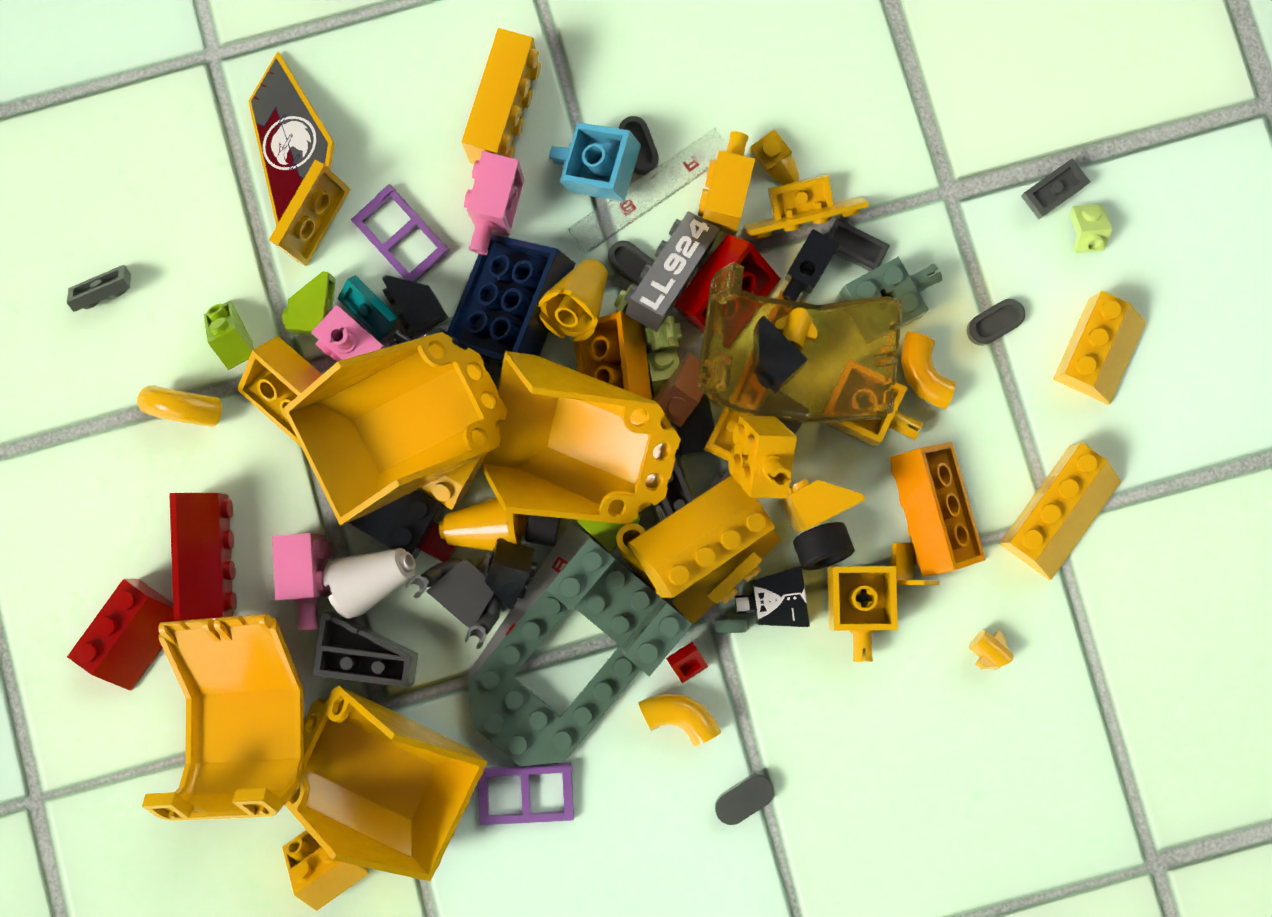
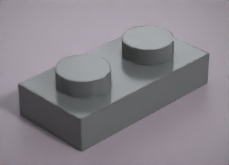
M1072 158L1025 191L1021 197L1036 217L1041 219L1087 186L1091 181Z
M121 265L68 288L66 303L75 312L82 308H93L101 300L108 297L121 296L130 288L131 273L125 265Z

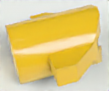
M804 308L792 310L788 315L776 320L774 325L799 351L803 350L806 340L816 342L818 331L811 320L810 314Z
M982 630L969 645V649L979 657L975 665L980 669L996 670L1013 661L1014 656L1008 649L1005 635L1000 631L995 632L992 636L986 630Z

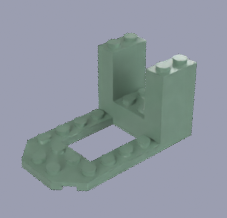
M589 537L468 681L472 727L519 766L565 762L639 671L642 670L650 677L693 624ZM575 608L619 646L560 716L516 679L514 675L568 610L573 611Z

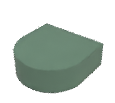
M747 619L715 620V631L717 633L746 632Z

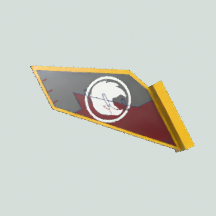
M277 51L248 103L276 223V228L269 241L295 261L307 267L351 189L331 171L335 142L285 60Z

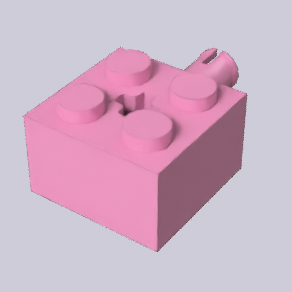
M482 151L480 161L476 160L473 166L472 178L475 180L472 190L468 189L466 192L464 207L467 208L468 216L475 226L468 249L477 254L487 255L492 232L510 236L525 179L518 159Z
M338 305L311 332L319 339L315 345L336 362L340 359L344 360L385 348Z
M314 533L272 536L275 600L294 599V602H297L298 631L319 629L316 600H319V597H328L330 595V586H324L323 582L324 569L328 559L332 557L330 540H327V535Z

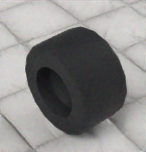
M529 515L525 541L554 547L561 518Z
M831 522L811 528L798 535L793 541L800 565L804 570L808 571L837 564L855 552L848 530L843 522Z

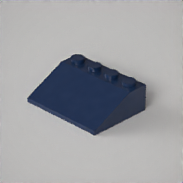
M492 234L487 255L478 254L447 332L467 347L478 352L483 359L501 366L505 351L540 356L550 330L540 320L539 313L541 310L540 306L538 307L539 301L549 289L574 269L576 263L559 249Z

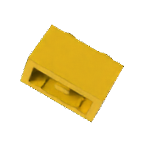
M307 830L282 846L294 896L316 911L369 874L366 867L332 860Z

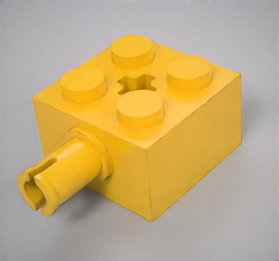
M732 131L729 135L730 138L726 152L719 150L717 160H710L705 187L709 188V190L703 188L698 216L703 217L704 220L720 228L719 231L736 235L755 159L744 156L749 136L739 131Z
M852 360L845 366L819 421L873 447L881 444L889 428L914 441L919 434L918 429H921L923 425L922 422H918L898 412V407L908 387ZM862 398L866 400L865 406L868 407L864 410L859 408L860 404L858 403Z
M739 415L738 425L733 430L734 455L730 456L728 467L731 476L750 498L788 497L797 436L775 416Z
M896 566L827 567L828 628L833 631H850V633H853V661L872 662V633H875V630H898ZM861 589L862 594L868 595V600L863 601L862 606L860 602L856 601V595L861 593Z

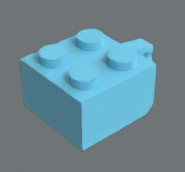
M577 123L569 147L551 146L549 159H552L554 164L563 166L560 182L570 192L625 202L641 144L629 130Z

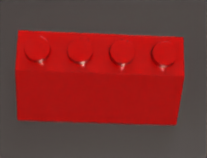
M169 493L174 621L232 617L233 611L237 607V597L235 592H232V580L235 578L236 568L234 562L231 561L234 533L230 530L233 504L229 499V495L223 493Z

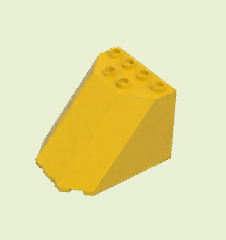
M440 332L340 360L283 408L340 525L363 517L499 447L501 440L499 431L501 423L505 421L507 408L503 400L500 399L498 390L489 372L486 371L483 365L484 362L478 352L469 347L464 350L452 342L453 338Z
M505 351L497 390L500 399L503 400L507 408L505 421L501 423L499 431L501 436L499 447L487 453L481 465V469L505 513L630 524L639 517V512L649 505L653 504L655 506L665 499L668 490V480L671 478L676 459L675 453L679 448L681 438L657 402L537 355Z
M337 686L331 690L330 697L327 699L319 698L314 701L304 721V760L298 787L285 806L332 860L431 882L436 869L441 863L445 850L455 834L456 827L469 804L475 787L483 775L487 761L472 749L345 687Z

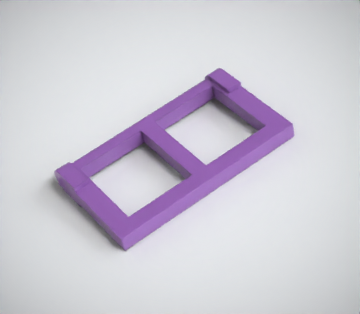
M391 184L382 189L373 200L351 218V221L378 251L408 281H418L451 250ZM392 198L411 219L383 244L364 222ZM418 226L437 249L409 273L390 251Z
M572 763L485 767L483 775L477 783L480 825L574 820ZM562 773L564 811L531 813L529 775ZM521 775L522 813L490 815L488 777Z

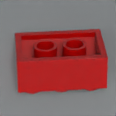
M727 234L683 291L674 307L690 324L727 350L781 278L751 242Z
M123 579L67 655V658L92 676L129 691L133 690L163 648L158 639L160 634L158 628L161 622L174 621L173 603L140 579Z

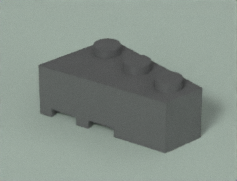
M333 611L322 612L312 676L406 688L414 685L418 660L417 652Z

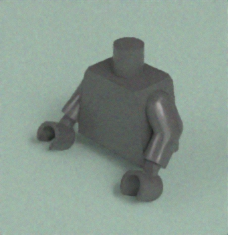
M489 552L478 565L468 558L464 560L453 558L437 563L420 576L415 575L411 577L405 586L406 588L411 584L419 586L420 590L415 593L414 598H419L426 588L430 587L426 592L469 628L465 642L471 636L479 638L476 649H480L483 646L486 635L498 621L502 603L485 583L489 557L491 555Z

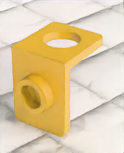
M895 542L892 544L891 566H896L897 585H940V581L914 580L913 543Z

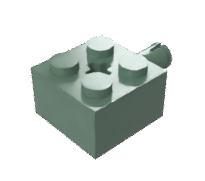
M898 256L844 285L839 294L868 345L921 318L929 310L920 292L943 280L941 272L928 277L939 269L935 264H931L929 267L911 276ZM880 297L882 299H886L888 301V304H880L878 299Z

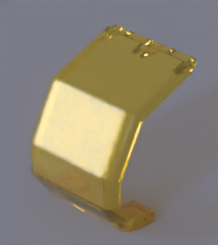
M733 262L716 272L710 284L698 375L699 389L713 404L741 414L775 416L779 420L805 424L884 419L887 417V414L893 413L895 389L889 388L896 384L898 359L892 356L898 355L900 328L895 329V326L901 324L902 301L886 296L824 305L807 304L757 296L741 290L744 266ZM804 308L810 314L811 320L818 331L816 342L806 340L803 350L800 352L808 359L801 371L775 394L771 389L763 387L754 373L753 330L763 315L775 325L776 320L788 315L792 310Z

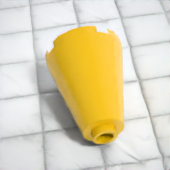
M586 259L542 296L538 304L541 310L539 317L548 330L561 338H564L565 335L575 337L573 341L588 339L595 332L608 277L605 266L597 260Z
M497 497L445 514L444 520L439 523L440 536L446 540L448 545L492 551L497 539H501L510 543L527 546V544H521L522 536L526 535L527 516L524 514L505 513Z

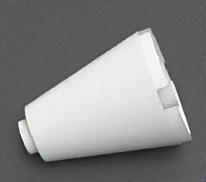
M402 548L336 558L327 563L323 574L324 586L329 585L332 592L328 599L335 610L345 618L360 617L414 575L416 563L411 553L406 552Z

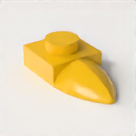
M774 129L750 146L749 151L774 180L782 185L799 181V172L791 156L792 151Z

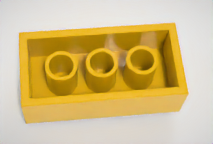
M499 27L497 29L461 141L468 160L472 164L476 160L480 161L482 151L514 158L515 147L512 145L515 136L521 135L524 125V119L521 118L524 108L528 109L531 104L533 91L530 88L533 80H538L541 71V63L538 62L539 51L535 48L533 37Z

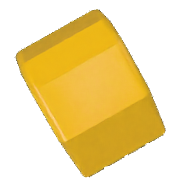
M269 614L246 615L244 618L242 616L220 617L215 620L208 618L187 620L186 622H161L158 628L160 633L158 639L186 698L185 766L179 788L175 792L145 794L142 807L154 816L169 821L275 816L295 794L304 760V688L276 619L272 618Z

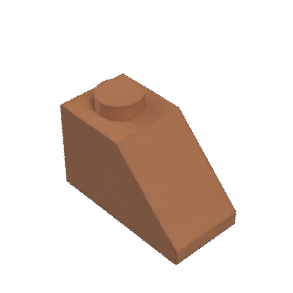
M689 352L653 401L660 405L667 419L681 427L700 402L714 373V369Z

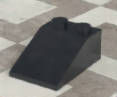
M415 490L348 523L391 549L402 548L406 552L411 553L414 559H417L421 552V546L434 523L438 522L446 506L419 490Z

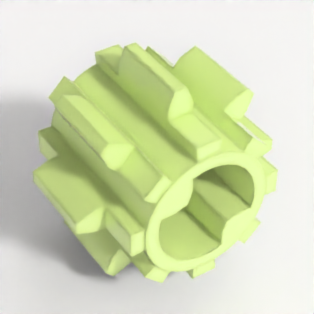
M667 316L658 332L650 328H645L644 331L646 345H651L652 352L678 348L679 340L682 338L680 323H675L674 316Z

